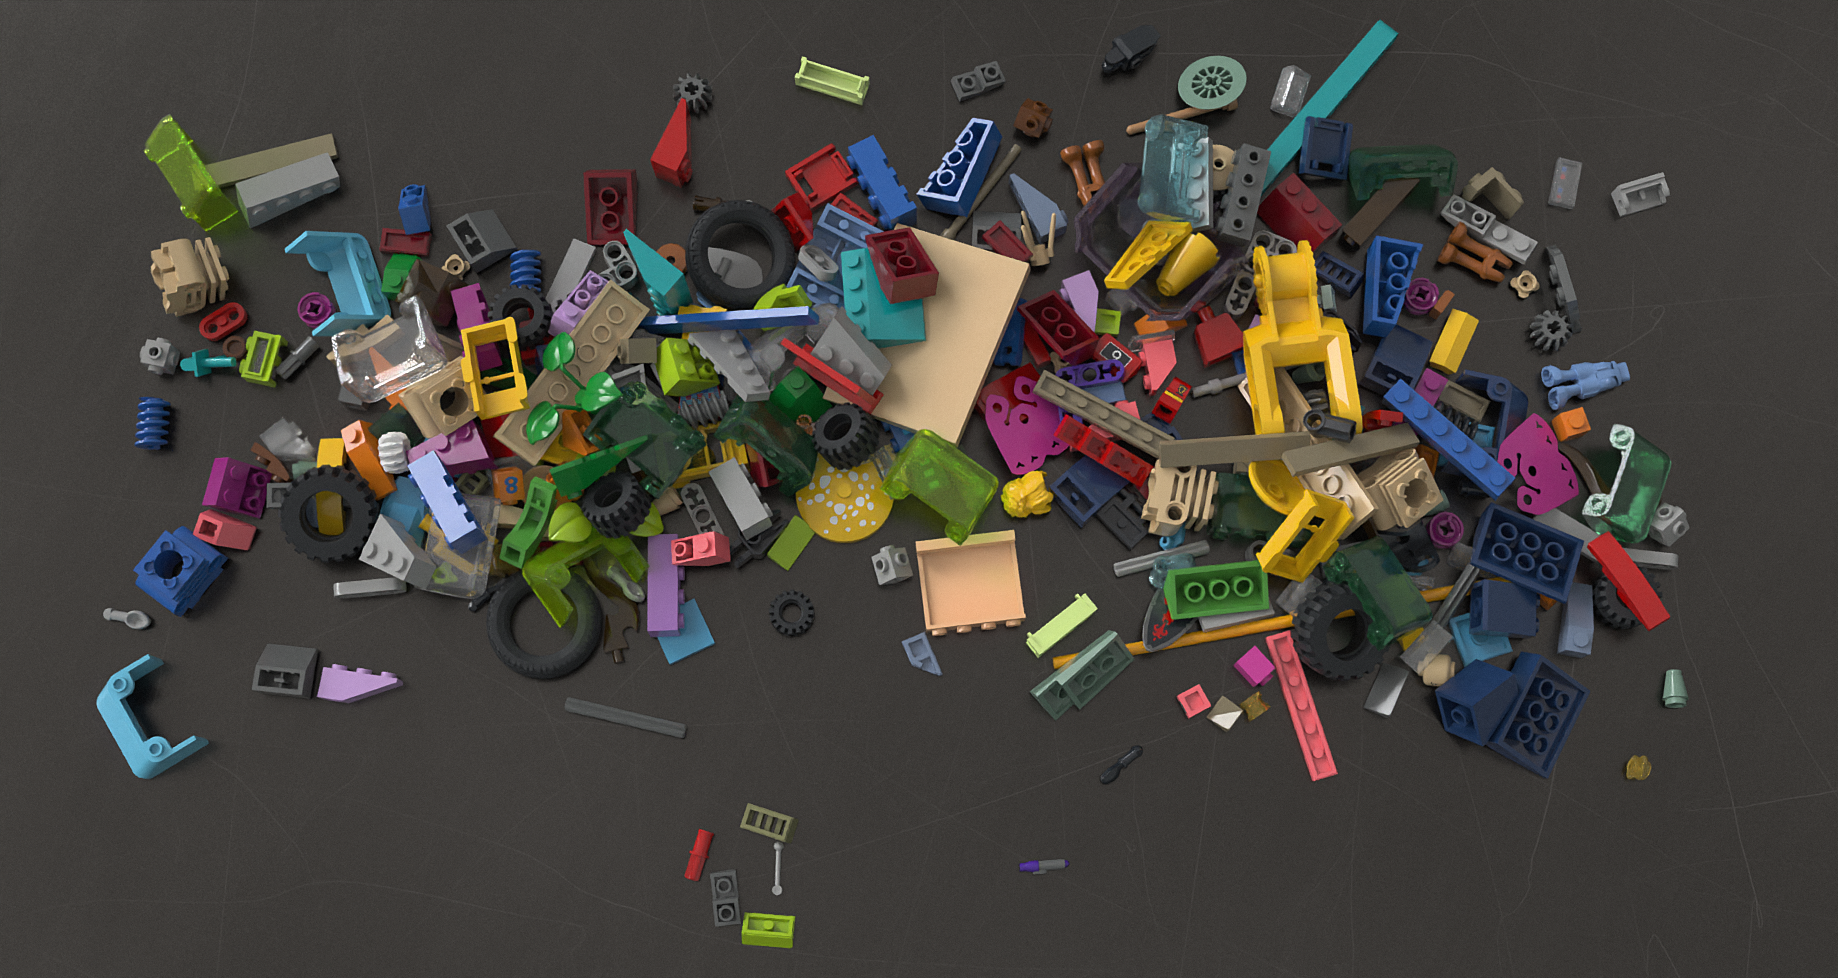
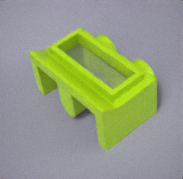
M254 331L253 337L249 336L246 342L247 358L243 359L240 363L239 371L242 373L241 377L247 382L276 387V382L271 379L274 367H278L282 362V359L278 356L280 345L287 347L288 341L281 335Z

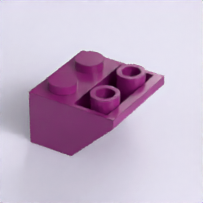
M229 457L215 458L202 505L227 513L260 519L267 495V483H270L272 474L266 469Z

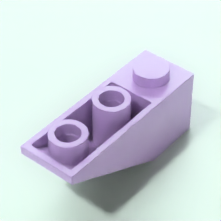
M590 270L553 314L548 333L554 337L561 332L570 334L608 283V280Z
M1088 270L1062 280L1059 293L1061 298L1068 303L1095 333L1098 289Z
M333 664L332 668L323 667L317 697L329 701L351 703L402 686L403 681L397 679V674L381 672V676L371 675L372 670L357 668L356 672L347 671V666Z

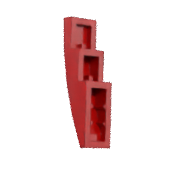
M1067 414L1054 433L1055 437L1139 487L1143 485L1154 467Z
M1609 531L1588 543L1587 549L1603 566L1602 572L1618 589L1616 594L1648 631L1670 619V615L1642 572Z

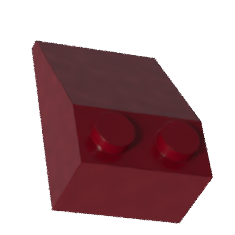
M636 169L588 170L584 172L587 244L605 245L610 241L628 244L623 232L627 229L636 236Z
M910 227L865 235V241L880 287L890 304L936 295L939 272Z

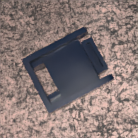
M1307 116L1304 125L1299 174L1339 181L1347 180L1353 124H1344L1343 121ZM1319 163L1332 165L1331 172L1316 169Z

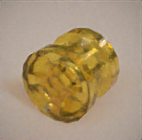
M1260 691L1239 704L1240 708L1248 713L1247 718L1250 721L1271 708L1268 703L1262 700Z

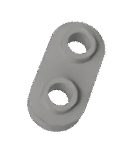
M804 245L801 247L798 259L818 280L828 282L836 278L838 272L837 264L819 247L814 245Z

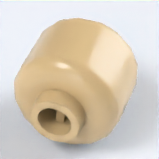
M1429 653L1425 656L1424 661H1419L1418 676H1423V682L1426 685L1441 686L1455 675V662L1451 661L1449 655Z

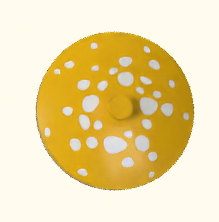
M818 453L805 465L797 481L796 501L803 521L809 525L815 534L836 543H853L870 537L884 525L892 510L894 488L891 476L880 459L870 454L869 459L866 462L863 461L860 466H853L850 470L845 468L838 470L836 467L833 468Z

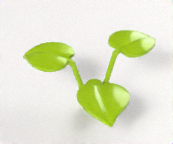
M578 453L575 460L585 456ZM615 466L612 467L609 471H607V472H606L605 474H603V475H604V476H607L608 473L613 472V471L615 472V470H616ZM652 502L651 508L648 509L650 511L649 516L645 517V522L642 525L640 524L636 531H631V534L651 537L663 532L664 528L659 511ZM563 503L555 510L551 518L549 540L570 543L584 541L590 535L593 525L576 503Z

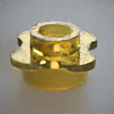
M1634 755L1627 764V778H1636L1638 780L1647 778L1651 770L1648 758L1644 755L1641 757Z

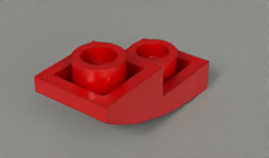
M1374 410L1362 416L1363 433L1392 426V422H1402L1403 412Z

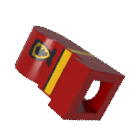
M1175 376L1151 413L1171 424L1192 386ZM1160 405H1163L1164 407L1168 408L1173 412L1171 414L1164 413L1161 410Z

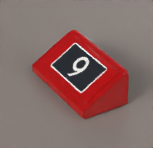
M1109 333L1100 338L1092 357L1096 362L1111 359L1120 361L1126 370L1125 377L1121 381L1122 383L1136 375L1143 363L1138 356ZM1112 366V370L1109 372L1116 376V373L1120 370L1116 366Z

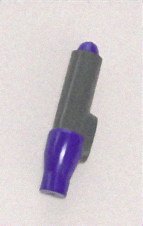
M1064 859L1034 860L1019 863L1020 872L1028 871L1033 874H1045L1048 870L1065 869L1070 863Z

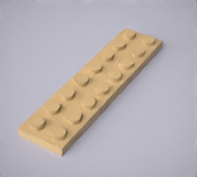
M609 280L569 334L575 343V355L571 362L564 364L565 368L586 387L588 381L595 374L604 372L617 355V346L620 344V339H629L650 309L615 282ZM544 367L527 390L530 409L510 413L493 437L528 463L535 466L562 430V413L566 409L556 410L560 415L558 427L548 438L534 445L530 444L526 431L527 420L531 411L543 401L550 402L552 406L554 404L576 406L575 395L581 389L560 370V367L553 372Z
M1274 368L1278 400L1283 416L1284 433L1308 431L1303 424V417L1312 408L1285 368ZM1245 378L1237 387L1251 406L1247 378ZM1320 420L1313 422L1312 427H1318L1321 424ZM1312 435L1310 436V446L1332 441V439L1326 437L1315 438ZM1349 464L1297 476L1305 490L1309 489L1347 503L1355 518L1338 540H1344L1379 510Z

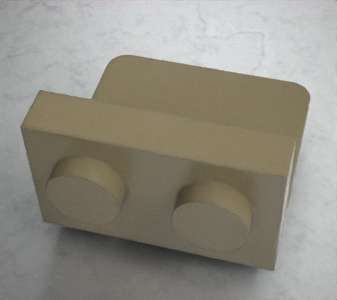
M1493 167L1483 175L1477 173L1469 180V184L1462 189L1464 194L1461 198L1470 203L1483 193L1508 220L1524 204L1521 194L1516 189H1512L1506 182L1504 175Z

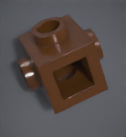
M1027 98L1021 105L1013 126L1023 130L1024 134L1030 137L1039 138L1044 131L1048 132L1052 125L1053 119L1050 116L1053 109L1048 108L1041 101H1033Z

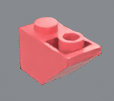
M1172 339L1145 343L1141 352H1138V357L1143 361L1141 366H1144L1146 375H1143V385L1145 390L1149 389L1150 396H1155L1177 363Z
M210 509L200 513L193 535L214 545L249 550L257 527Z
M713 531L671 540L672 565L710 566L730 562L729 537Z

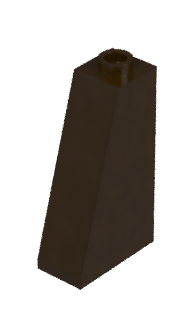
M1401 165L1342 229V233L1345 235L1343 237L1344 241L1351 247L1357 245L1361 248L1418 188L1420 180Z

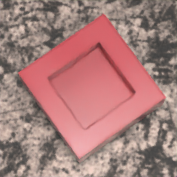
M1199 684L1176 696L1188 719L1211 707Z

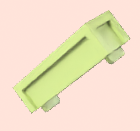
M803 56L799 74L796 73L795 83L798 86L859 105H863L870 85L869 77L867 76L863 78L808 61Z
M1076 594L1075 598L1077 600L1033 635L1030 632L1027 633L1029 638L1026 644L1038 658L1096 613L1098 608L1086 594H1083L1081 597L1079 594Z

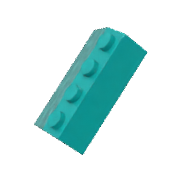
M626 229L623 232L647 287V292L651 296L650 299L654 303L653 307L657 310L656 314L658 316L678 315L679 306L688 307L690 303H693L684 273Z
M868 248L841 252L846 315L855 325H859L862 329V334L870 343L873 342L878 349L926 341L923 298L890 304L880 287Z

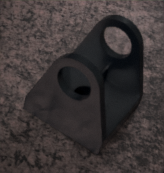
M1421 518L1409 528L1396 524L1387 530H1376L1388 552L1405 572L1423 573L1439 564L1440 557ZM1397 536H1405L1402 541H1397ZM1433 559L1426 565L1417 566L1423 560Z

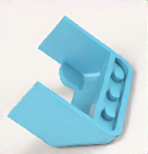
M305 231L285 248L286 253L306 254L309 264L315 270L328 272L341 311L333 314L313 330V336H346L352 334L362 324L369 328L375 326L387 314L391 316L388 300L381 292L382 282L370 246L362 235L358 233Z
M149 654L111 676L96 702L99 712L133 773L143 779H151L209 744L207 739L195 735L173 748L168 740L163 737L147 739L125 698L133 692L135 687L134 681L164 664L162 659Z

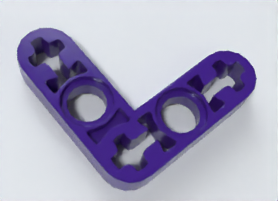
M1111 359L1059 369L1055 375L1064 379V375L1068 374L1072 378L1068 381L1069 383L1080 389L1121 382L1125 377L1126 370L1120 361ZM1112 366H1116L1120 370L1116 373L1115 377H1112L1111 373L1103 374L1105 379L1101 380L1102 375L1099 368L1103 367V371L1108 372L1112 370ZM1089 369H1093L1097 373L1096 378L1091 382L1085 381L1083 378L1084 373ZM1058 406L1061 423L1064 414L1072 415V413ZM1073 415V419L1084 425L1082 418Z

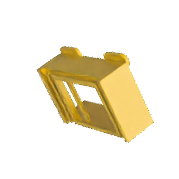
M507 317L503 320L462 329L461 334L465 357L461 359L463 379L466 383H470L474 410L480 419L484 420L530 409L526 380L523 375L515 320L512 317ZM508 339L514 372L490 378L485 377L481 380L476 346ZM515 376V388L486 395L483 394L482 384L488 385L490 382Z
M734 417L733 419H728L727 422L718 421L716 425L708 423V427L699 425L698 430L689 427V432L687 433L683 429L652 434L660 479L664 488L669 489L673 486L675 489H679L689 484L691 480L711 477L709 471L734 457L739 465L744 463L750 473L740 418ZM718 432L724 462L711 465L706 442L707 434ZM700 436L703 442L707 466L670 473L664 442Z
M1309 489L1305 490L1303 493L1304 497L1291 511L1261 552L1256 553L1264 573H1272L1303 583L1319 562L1328 561L1339 547L1337 539L1355 518L1345 501ZM1314 516L1325 519L1319 528L1316 525H1308ZM1302 528L1315 532L1295 558L1283 554Z

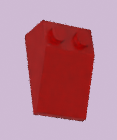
M681 98L650 159L657 178L682 188L685 181H689L693 172L691 117L687 102L683 98Z
M1031 362L981 389L974 408L986 425V400L989 395L1002 396L1008 401V414L1004 421L1006 426L1010 424L1011 410L1021 403L1037 407L1036 402L1020 400L1014 394L1017 377L1024 376L1036 382L1041 377ZM1026 384L1022 385V392L1028 395L1030 387ZM994 403L993 410L996 413H1000L1002 406L999 403ZM1026 414L1020 415V421L1026 424L1029 421Z

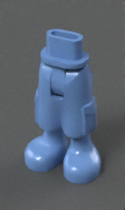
M1615 361L1573 364L1570 370H1560L1550 365L1543 367L1541 372L1542 381L1547 387L1556 386L1570 380L1575 383L1569 386L1554 387L1549 391L1548 401L1553 410L1562 409L1566 405L1567 400L1572 396L1576 395L1580 399L1594 397L1599 392L1620 386L1622 382L1630 380L1626 363L1616 364Z

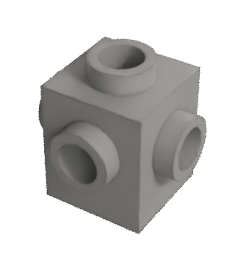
M157 338L156 341L147 339L145 346L140 351V362L148 368L149 372L162 375L163 372L174 374L179 361L180 351L171 345V341L163 338Z
M1667 503L1662 504L1644 521L1650 537L1668 547L1690 528L1686 519V513L1680 507H1673Z
M894 545L885 546L880 549L879 554L871 557L879 585L898 583L913 576L905 547L894 548Z

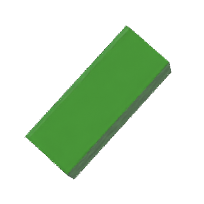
M1259 560L1168 570L1163 590L1172 620L1269 609L1267 573L1263 572Z

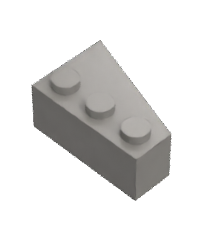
M841 306L810 355L873 395L892 364L873 342L870 343L862 334V329L859 325H855L846 315L847 311Z
M734 457L709 471L720 496L725 501L727 508L733 515L746 540L773 526L769 518L773 514L766 502L761 504L758 497L762 495L756 484L750 485L747 478L750 474L744 463L739 465Z
M380 514L359 560L425 590L437 567L426 552L418 547L414 537L407 533L403 523L383 514Z

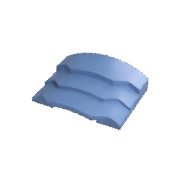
M827 203L813 231V239L807 245L819 247L837 264L838 272L836 278L828 282L820 281L799 260L786 287L801 285L813 304L837 314L841 306L845 309L841 252L868 248L865 235L884 231Z

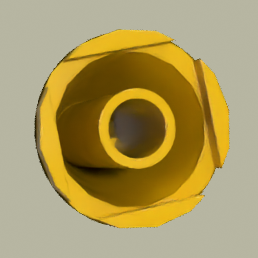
M1189 233L1170 251L1156 281L1158 290L1166 296H1175L1213 268L1220 260V257H1216L1218 250L1214 244L1201 233L1197 235Z

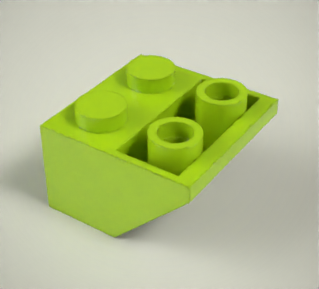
M666 338L656 348L657 363H655L664 395L685 397L712 388L720 383L717 372L714 369V363L710 359L705 360L700 354V349L696 345L692 346L688 340Z

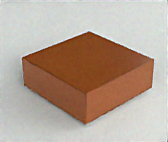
M1449 290L1445 291L1429 312V316L1436 320L1455 294Z

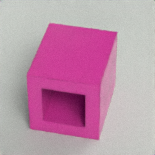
M1256 646L1251 648L1233 665L1253 687L1258 683L1264 686L1273 677L1270 672L1275 669L1274 665Z

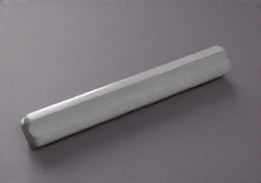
M1206 540L1117 562L1114 564V571L1116 576L1120 577L1205 555L1210 552L1209 544Z

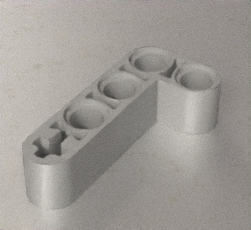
M1264 230L1254 235L1223 306V313H1228L1233 321H1238L1242 318L1248 307L1255 286L1253 283L1254 270L1247 263L1253 262L1254 249L1258 246L1256 242H1265L1267 248L1264 249L1267 256L1280 255L1279 250H1285L1288 254L1296 253L1297 248L1292 241ZM1246 283L1249 286V290H1242L1238 284ZM1237 298L1238 300H1240V302L1237 307V310L1235 311L1232 308Z
M610 241L605 244L603 254L609 269L598 275L608 281L612 280L625 291L632 288L638 281V273L626 249L618 241ZM614 250L619 251L621 253V255L615 259L610 258L608 256L609 253ZM623 271H631L633 275L628 279H624L620 276ZM576 287L557 296L552 301L551 308L553 314Z

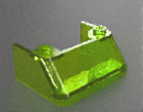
M169 114L157 124L144 143L146 149L143 151L151 162L155 161L182 202L183 205L180 206V209L187 219L192 217L205 231H208L237 213L238 209L222 193L190 144L193 141L192 138Z
M592 525L591 533L584 541L577 543L561 541L525 562L522 569L523 577L560 628L565 625L574 610L560 591L570 581V572L567 569L570 566L606 547L610 553L614 554L632 581L637 584L640 583L650 565L628 535L625 537L622 535L617 539H614V537L609 539L600 535Z

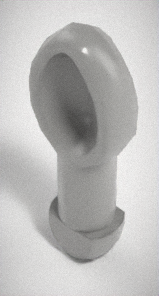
M610 567L607 575L623 589L624 595L632 601L643 602L645 599L644 590L637 583L628 581L619 572L620 570L617 567Z
M107 608L103 612L106 620L125 622L126 625L133 629H143L151 623L149 616L142 611L133 610L127 613L117 611L114 608Z

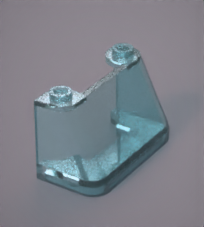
M1163 114L1154 116L1145 125L1146 134L1140 195L1138 198L1140 211L1160 221L1199 222L1200 210L1191 207L1194 199L1187 198L1191 153L1199 151V147L1196 144L1201 138H1207L1208 126Z

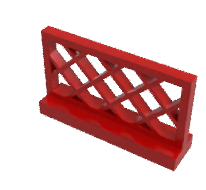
M786 338L780 343L797 356L793 362L795 366H799L804 372L850 402L857 404L859 407L861 406L868 414L871 415L884 396L877 389L871 395L810 355L814 348L807 343L803 349Z

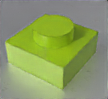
M1097 308L1095 334L1105 335L1109 333L1113 337H1118L1121 311Z

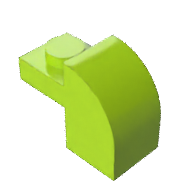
M782 284L763 295L753 310L811 307L812 302L801 285L787 288L785 284ZM779 327L762 328V330L767 331Z

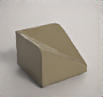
M1221 696L1206 718L1225 732H1228L1243 710L1226 697Z

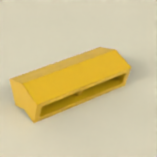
M1452 309L1429 360L1430 367L1439 369L1448 375L1456 373L1479 320L1468 313Z

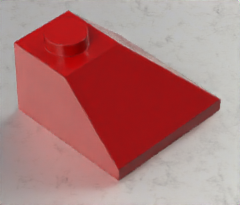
M799 192L786 197L771 210L787 227L795 252L813 239V221L810 204Z

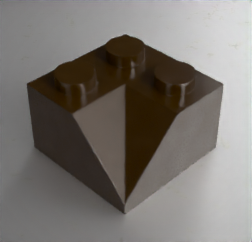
M416 259L395 302L433 325L447 327L455 311L451 291L467 287L468 284L450 272Z

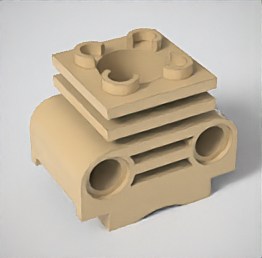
M210 237L205 238V250L201 240L195 241L194 252L189 239H178L161 243V249L151 251V258L154 261L151 266V274L160 290L165 289L162 295L166 314L175 312L176 317L198 311L205 307L206 294L210 303L215 302L216 292L220 301L225 300V291L228 290L226 281L229 280V275L226 267H221L218 257H221L217 245H213Z
M462 356L451 362L447 361L428 375L407 386L405 391L398 394L421 430L422 435L426 438H433L441 433L447 436L478 416L474 410L470 383H466L463 379ZM453 387L455 391L453 404L449 408L441 410V395L446 389Z
M1414 448L1382 455L1373 465L1357 474V477L1379 508L1371 516L1376 530H1387L1396 524L1409 528L1443 501V497L1425 459H1420Z
M1157 460L1155 468L1151 470L1149 475V496L1146 504L1143 506L1141 519L1150 521L1148 533L1172 536L1178 532L1184 522L1185 529H1190L1195 522L1194 531H1199L1203 525H1207L1214 511V505L1211 504L1212 494L1217 493L1219 481L1215 480L1216 472L1211 471L1205 480L1206 470L1201 469L1195 478L1197 465L1161 468L1159 460Z

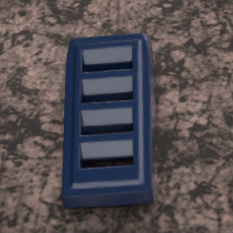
M1324 251L1315 260L1316 276L1349 298L1353 297L1364 281L1362 272ZM1326 261L1329 262L1324 271L1320 270ZM1335 266L1337 269L1333 273V275L1330 276L1329 273ZM1344 272V277L1339 281V276ZM1352 278L1351 283L1347 285V282Z

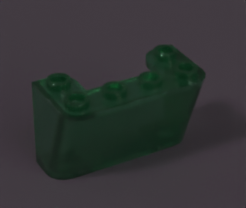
M631 381L618 388L623 396L602 408L582 435L601 451L611 444L616 446L647 435L648 440L626 457L648 475L639 484L655 498L660 499L706 446L705 437L701 432L691 428L681 415L675 414L669 409L665 401L654 396L644 383ZM594 434L601 437L603 441L596 438ZM651 483L655 484L659 489L653 487Z
M1216 473L1215 480L1219 481L1217 493L1212 494L1211 498L1214 511L1212 518L1208 520L1207 535H1213L1214 539L1227 540L1228 536H1232L1234 533H1241V536L1245 538H1256V535L1266 536L1267 540H1270L1288 516L1273 510L1259 498L1251 485L1249 475ZM1302 528L1288 547L1301 548L1311 538V530Z
M1380 536L1372 537L1336 552L1322 567L1329 581L1340 584L1346 580L1350 590L1357 595L1364 611L1373 619V622L1368 627L1367 637L1378 651L1426 626L1432 620V611L1390 547Z

